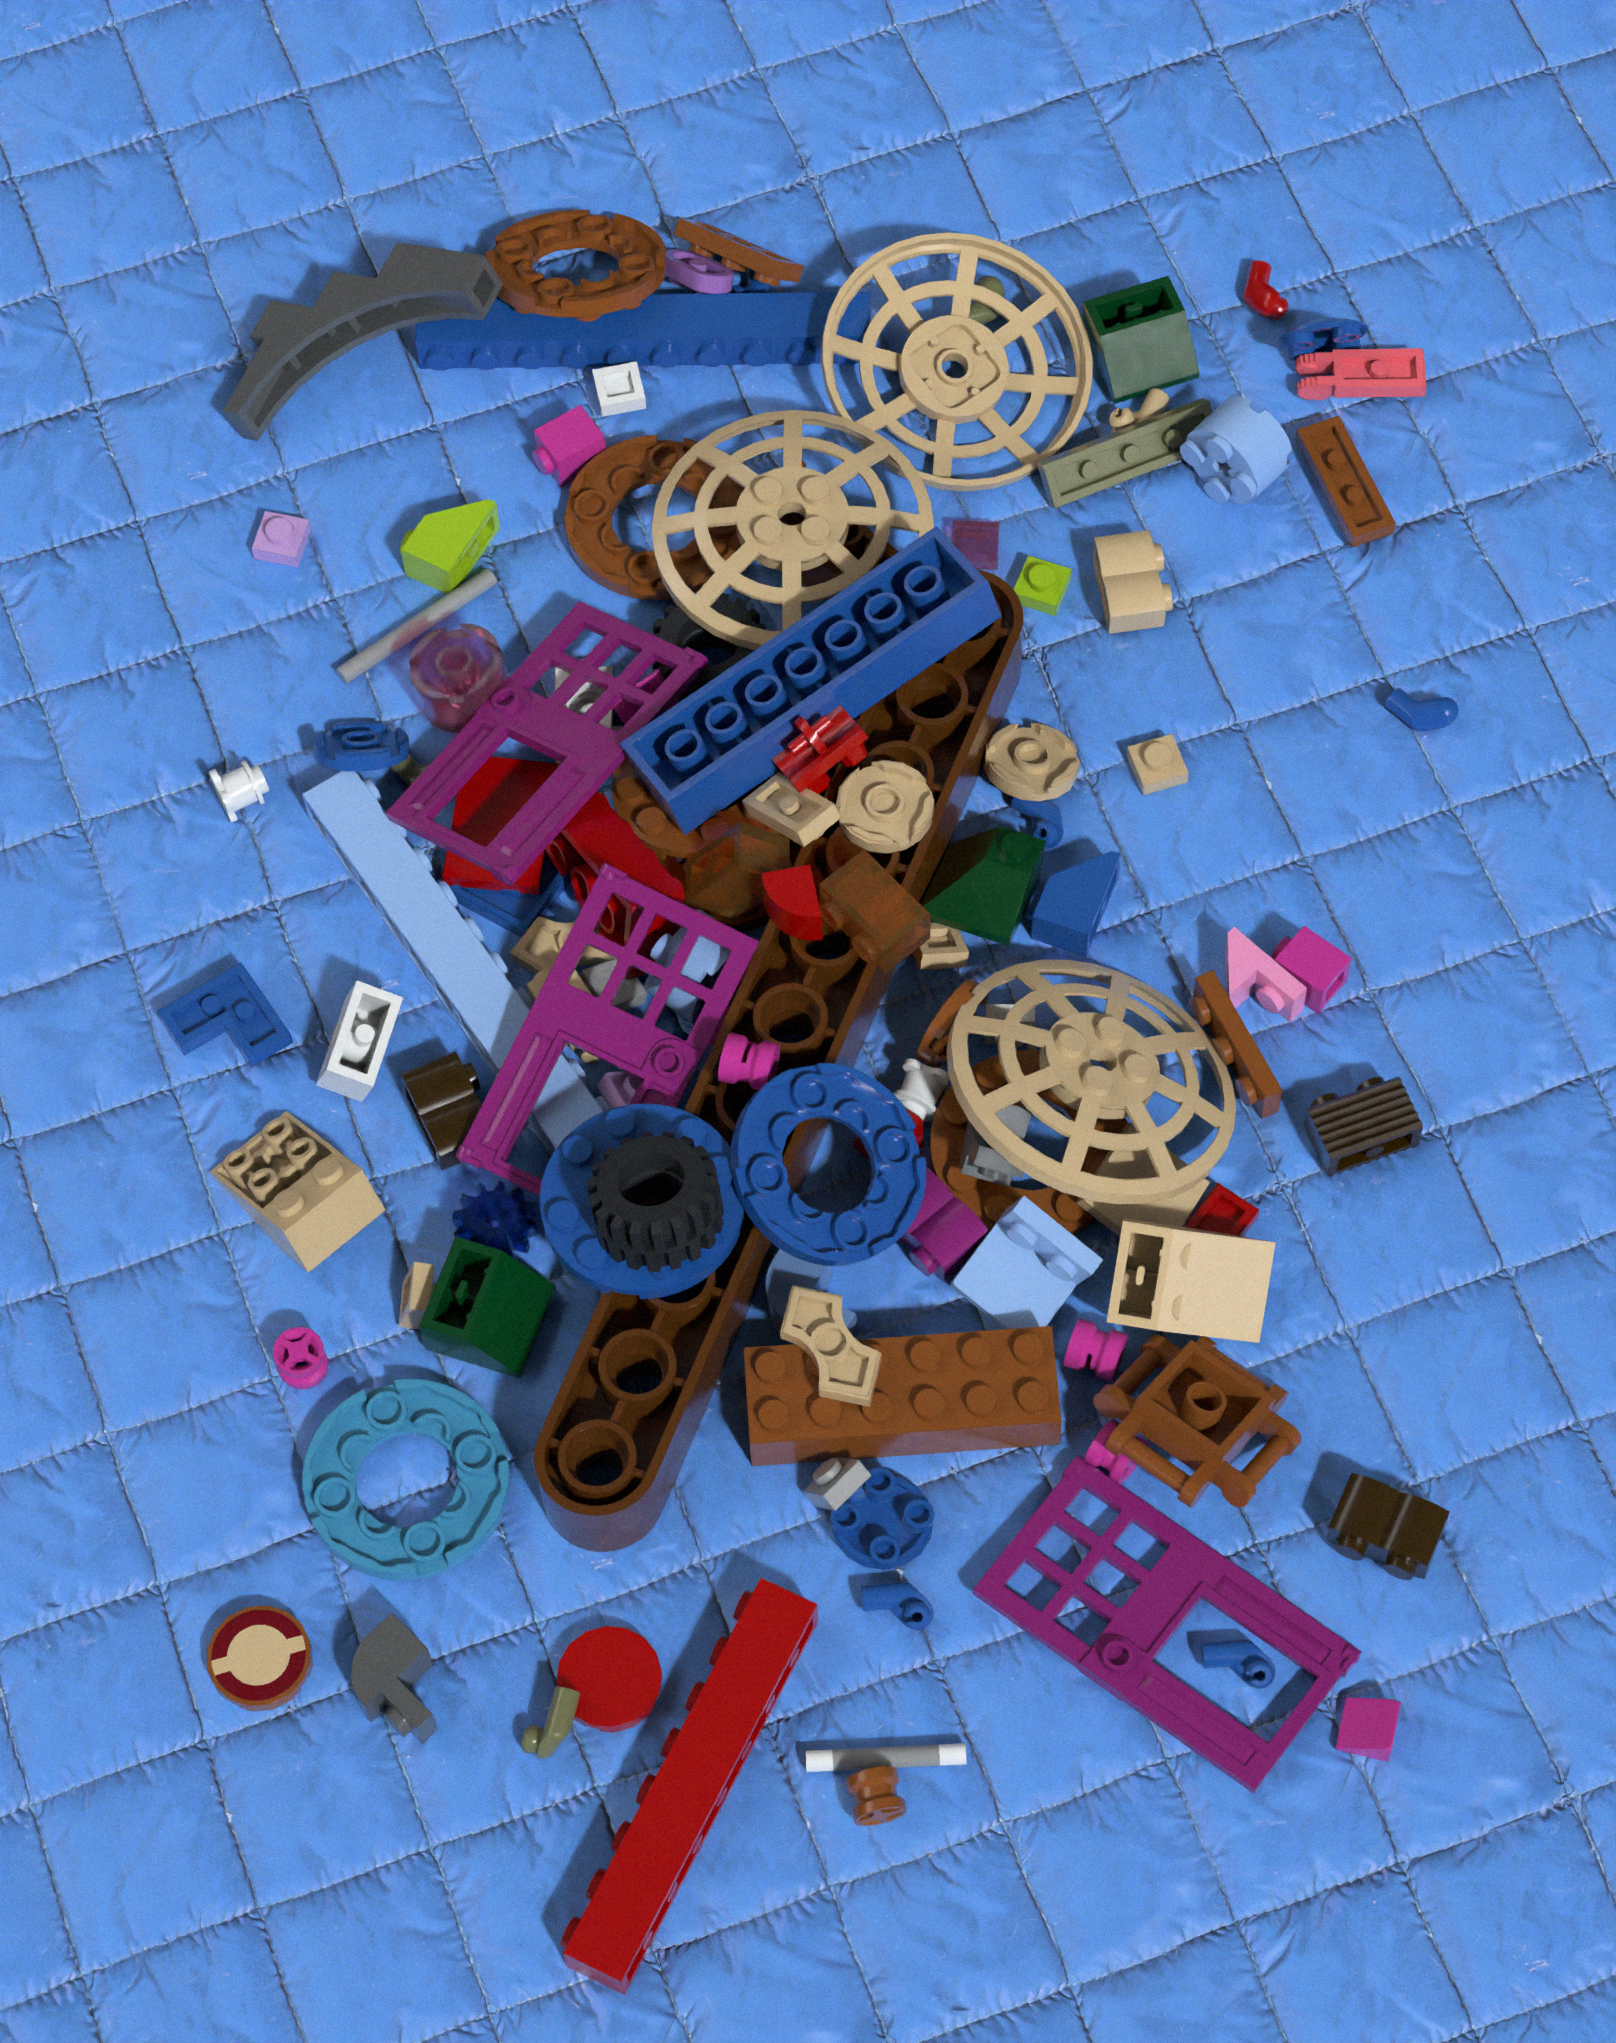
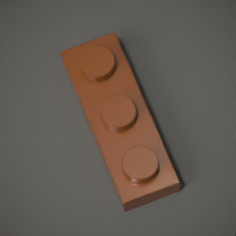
M679 218L674 235L689 241L688 249L690 251L714 258L716 253L723 256L721 260L722 265L742 272H746L747 268L755 271L754 279L772 286H779L781 280L799 283L804 265L711 224Z
M1336 416L1297 429L1295 440L1351 548L1394 534L1396 523L1341 418Z
M1214 970L1196 977L1193 998L1190 999L1193 1015L1201 1026L1207 1024L1214 1036V1048L1225 1066L1230 1064L1237 1077L1235 1080L1236 1087L1242 1101L1247 1106L1253 1105L1260 1119L1279 1112L1282 1088Z

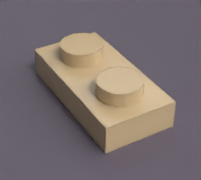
M779 772L742 800L749 816L803 847L821 837L826 829L841 818L833 802L808 788L799 793L790 781Z

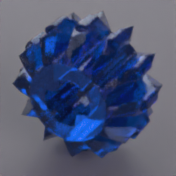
M501 1180L497 1182L493 1191H487L486 1186L479 1182L476 1187L477 1197L462 1193L460 1203L463 1209L454 1211L452 1215L453 1224L457 1227L454 1232V1238L456 1236L499 1249L513 1257L514 1250L528 1254L530 1243L527 1238L536 1237L538 1234L537 1222L532 1220L536 1216V1209L534 1203L524 1201V1191L519 1186L507 1193L506 1185ZM492 1221H497L498 1226L493 1227Z

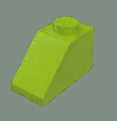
M486 499L424 515L415 530L410 529L407 531L400 545L405 575L445 594L462 585L500 530L496 502Z

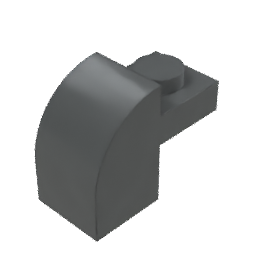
M979 1088L983 1096L990 1092H993L990 1090ZM1018 1101L996 1112V1114L1007 1127L1024 1141L1032 1113L1021 1101ZM968 1120L961 1150V1173L1008 1187L1010 1186L1012 1176L1022 1178L1024 1172L1010 1164L995 1151Z
M393 1613L370 1632L356 1650L351 1668L352 1684L360 1707L370 1722L375 1720L387 1708L383 1716L402 1737L411 1732L423 1744L438 1729L433 1714L408 1688L431 1668L433 1663L428 1648Z

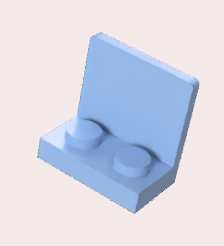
M1023 1196L1004 1211L952 1280L951 1286L1003 1329L1042 1327L1048 1325L1074 1288L1090 1277L1103 1259L1027 1197Z

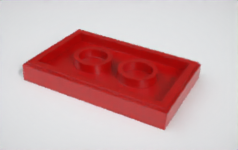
M491 756L457 793L451 830L487 847L559 767V764ZM448 850L442 878L449 886L460 885V887L495 891L509 889L519 890V893L539 895L545 850L513 886L495 879L491 872Z

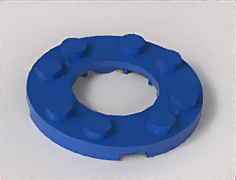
M818 1063L815 1066L789 1069L756 1091L744 1106L736 1122L731 1142L730 1162L738 1198L757 1229L771 1243L793 1257L825 1266H844L865 1261L897 1242L909 1229L921 1207L926 1186L925 1157L920 1156L919 1147L913 1133L916 1126L906 1108L889 1089L859 1070L832 1063ZM810 1118H830L847 1125L862 1140L870 1157L872 1177L867 1194L856 1207L844 1213H826L807 1206L798 1197V1194L793 1193L788 1183L787 1169L782 1160L787 1136L797 1124Z
M631 1104L609 1109L589 1118L571 1131L558 1145L546 1166L542 1178L540 1211L543 1228L552 1251L562 1265L577 1279L606 1294H610V1291L621 1294L639 1295L640 1299H653L676 1294L698 1284L711 1275L725 1261L740 1236V1228L745 1210L738 1198L733 1182L730 1162L731 1147L711 1125L699 1117L675 1107L660 1104ZM652 1131L653 1136H661L663 1131L674 1132L675 1139H680L685 1135L694 1140L695 1147L702 1145L707 1150L709 1160H713L716 1168L724 1207V1215L722 1216L723 1227L721 1233H715L716 1242L710 1249H700L702 1257L694 1262L686 1259L681 1262V1268L671 1270L670 1265L660 1268V1272H649L647 1266H641L637 1271L628 1268L626 1260L618 1263L610 1257L609 1250H604L599 1242L587 1190L588 1178L593 1177L592 1167L596 1161H604L603 1153L609 1147L617 1149L621 1146L620 1140L629 1136L632 1140L642 1138L641 1133Z

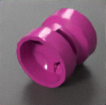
M730 1032L724 1043L720 1058L718 1081L730 1084L743 1081L749 1083L752 1089L759 1090L776 1076L780 1058V1044L765 1040L756 1044L749 1042L744 1035Z
M1079 1318L1068 1344L1064 1366L1078 1371L1088 1368L1094 1370L1097 1377L1113 1382L1121 1365L1129 1334L1114 1329L1104 1332L1098 1330L1095 1323Z

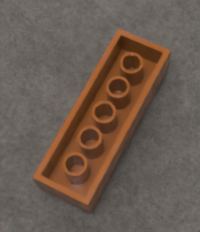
M1052 1326L859 1339L858 1341L863 1345L878 1350L881 1353V1364L870 1407L820 1397L818 1369L812 1358L796 1344L744 1348L752 1466L822 1462L837 1457L864 1459L1060 1444L1062 1421Z

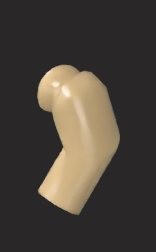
M1153 388L1148 391L1140 410L1132 412L1127 407H1124L1123 410L1120 408L1115 409L1109 417V423L1113 427L1112 431L1116 432L1163 414L1169 402L1168 394L1163 390Z

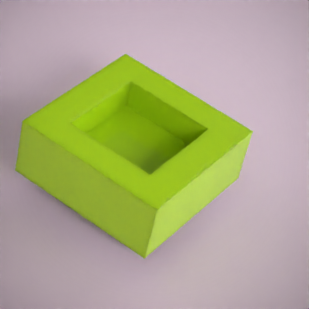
M1028 555L1014 587L1021 605L1056 616L1072 580V569Z

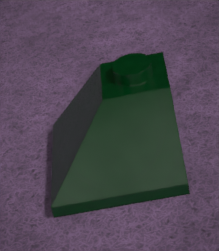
M999 826L951 843L918 909L917 917L1009 946L1039 883L1046 840Z

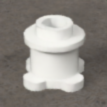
M245 760L240 762V768L220 777L216 769L208 771L214 790L231 823L238 820L235 811L255 802H258L259 805L264 804L262 794L269 791L259 766L256 765L250 768Z
M906 1059L902 1066L906 1071L903 1078L904 1082L900 1090L894 1091L893 1094L905 1108L923 1119V1122H931L934 1120L937 1110L935 1106L938 1099L943 1098L950 1088L947 1086L950 1080L949 1074L941 1068H932L920 1063L918 1060Z

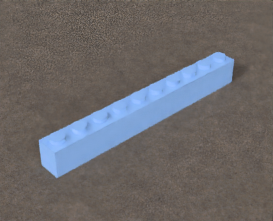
M341 771L303 793L310 821L496 1078L533 1006V1002L527 992L522 987L516 990L507 979L510 973L500 955L496 951L491 954L486 951L481 944L484 941L483 935L475 921L470 916L462 918L455 908L458 906V902L451 888L445 881L437 883L430 874L433 868L424 851L419 846L412 849L405 839L408 836L406 829L388 820L386 812L380 805L382 797L369 777L362 780L356 771ZM562 1053L527 1120L551 1156L563 1139L577 1126L589 1118L611 1109L602 1096L594 1099L586 1088L589 1085V1081L581 1066L574 1059L567 1062Z

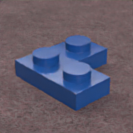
M242 962L157 1011L161 1023L184 1056L226 1031L251 1067L293 1043L291 1033Z

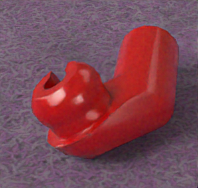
M1260 260L1253 261L1250 264L1243 294L1244 301L1263 317L1268 316L1271 320H1279L1286 314L1288 302L1284 297H1280L1276 289L1269 285L1271 265Z

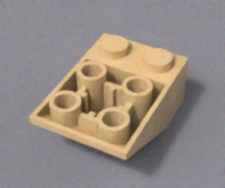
M288 1111L267 1123L262 1131L239 1149L228 1154L224 1161L210 1171L212 1177L270 1239L308 1273L386 1210L363 1170Z
M1124 1217L1106 1322L1156 1331L1260 1343L1276 1242Z

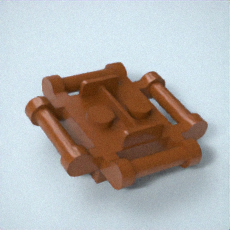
M1153 1335L1142 1345L1140 1349L1141 1355L1112 1385H1104L1094 1396L1093 1402L1099 1413L1107 1418H1119L1122 1420L1107 1440L1105 1449L1116 1457H1120L1123 1454L1179 1493L1177 1499L1190 1508L1198 1502L1211 1483L1221 1489L1222 1495L1230 1504L1235 1507H1245L1256 1495L1255 1487L1283 1455H1291L1301 1443L1302 1438L1299 1431L1276 1414L1287 1399L1289 1392L1276 1383L1272 1387L1218 1351L1216 1349L1217 1343L1208 1337L1201 1336L1196 1342L1191 1340L1181 1349L1160 1335ZM1156 1368H1165L1137 1399L1130 1396ZM1259 1432L1267 1438L1268 1442L1240 1472L1231 1464L1243 1452L1249 1440ZM1138 1433L1142 1434L1195 1472L1192 1476H1189L1137 1440L1135 1436Z

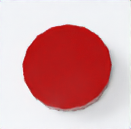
M603 1626L586 1631L569 1644L559 1661L556 1681L559 1687H565L581 1693L574 1717L576 1722L585 1727L588 1725L591 1728L599 1729L602 1732L614 1733L632 1728L650 1715L660 1695L663 1676L657 1653L644 1637L627 1628Z

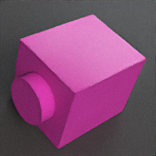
M581 405L534 430L536 450L532 451L534 461L542 474L545 476L551 474L561 488L573 482L581 469L593 457L606 449L605 436Z
M1303 926L1292 939L1288 936L1284 937L1271 956L1273 960L1307 987L1304 1005L1317 1014L1323 1010L1347 982L1352 959L1306 926Z

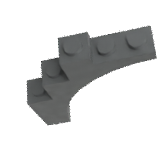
M397 242L377 278L333 271L314 307L270 300L250 335L259 349L223 412L244 439L258 441L276 413L293 394L332 361L371 339L389 331L417 323L445 319L484 320L503 283L485 255Z

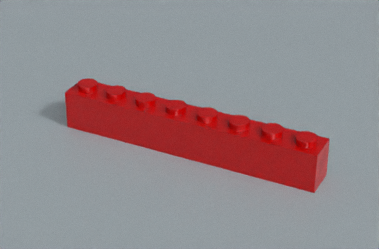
M760 1578L753 1592L746 1590L741 1596L733 1615V1619L738 1622L729 1638L722 1635L716 1643L709 1664L714 1667L705 1683L698 1681L694 1685L685 1705V1710L690 1713L681 1730L673 1727L668 1734L661 1750V1756L665 1760L657 1775L648 1774L643 1781L636 1798V1803L640 1804V1807L632 1823L626 1820L623 1821L616 1832L611 1845V1850L616 1852L607 1870L599 1868L596 1871L586 1892V1898L590 1899V1902L581 1918L574 1916L563 1933L560 1946L565 1948L563 1955L566 1966L625 1995L819 1621L818 1605L763 1578Z

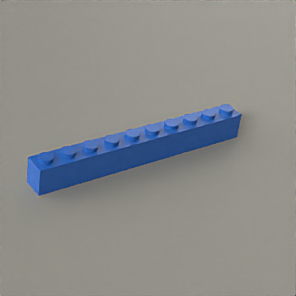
M870 291L858 292L849 303L837 331L839 336L862 343L864 334L870 324ZM838 292L651 294L642 300L641 305L635 309H622L602 314L599 319L591 322L579 321L575 317H552L534 313H518L513 309V306L496 297L484 320L445 319L417 323L415 343L420 369H434L438 371L450 368H478L481 370L524 368L532 370L540 367H569L581 369L584 367L615 366L636 361L638 366H660L664 368L676 365L717 367L720 365L746 364L751 366H764L766 364L806 366L821 364L822 335L827 315ZM834 354V363L842 365L859 363L858 361Z

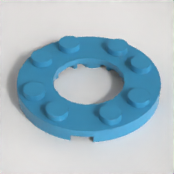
M422 1379L394 1380L395 1384L379 1387L366 1393L364 1389L355 1393L338 1405L324 1419L315 1432L305 1456L302 1490L306 1509L317 1535L324 1545L342 1562L357 1571L381 1579L417 1580L436 1576L460 1565L472 1557L489 1540L498 1527L508 1502L511 1480L510 1464L500 1431L489 1414L476 1401L463 1392L442 1383ZM415 1434L433 1439L449 1451L457 1467L458 1479L452 1501L439 1516L429 1521L416 1523L413 1526L396 1527L381 1523L365 1511L357 1493V1476L362 1462L377 1445L394 1436Z

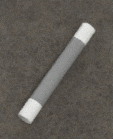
M965 1743L806 1751L807 1772L863 1770L879 1766L904 1768L967 1764Z

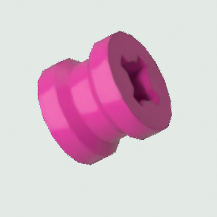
M293 1327L284 1331L277 1338L273 1346V1357L281 1379L288 1386L296 1389H309L318 1385L328 1371V1358L320 1336L311 1329ZM303 1361H306L307 1363H309L308 1365H307V1364H304V1365H300V1366L294 1367V1366L296 1365V1363H301V1362H303Z
M1111 1419L1093 1440L1085 1455V1461L1093 1467H1104L1109 1471V1476L1112 1480L1122 1484L1131 1475L1137 1464L1123 1454L1120 1457H1116L1105 1449L1107 1440L1120 1424L1117 1420ZM1135 1436L1137 1440L1148 1446L1146 1440L1140 1436Z

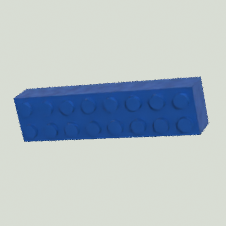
M935 526L622 741L620 745L637 777L682 833L686 835L779 771L772 759L788 747V743L801 734L793 723L798 717L802 716L811 726L823 715L827 716L841 705L852 719L856 718L1002 617L988 581L946 535Z

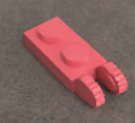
M1422 348L1333 349L1332 352L1304 353V355H1300L1295 360L1296 372L1299 375H1303V377L1308 376L1298 381L1297 384L1298 396L1304 398V400H1325L1332 395L1333 398L1425 397L1426 394L1425 360ZM1332 372V376H1324Z

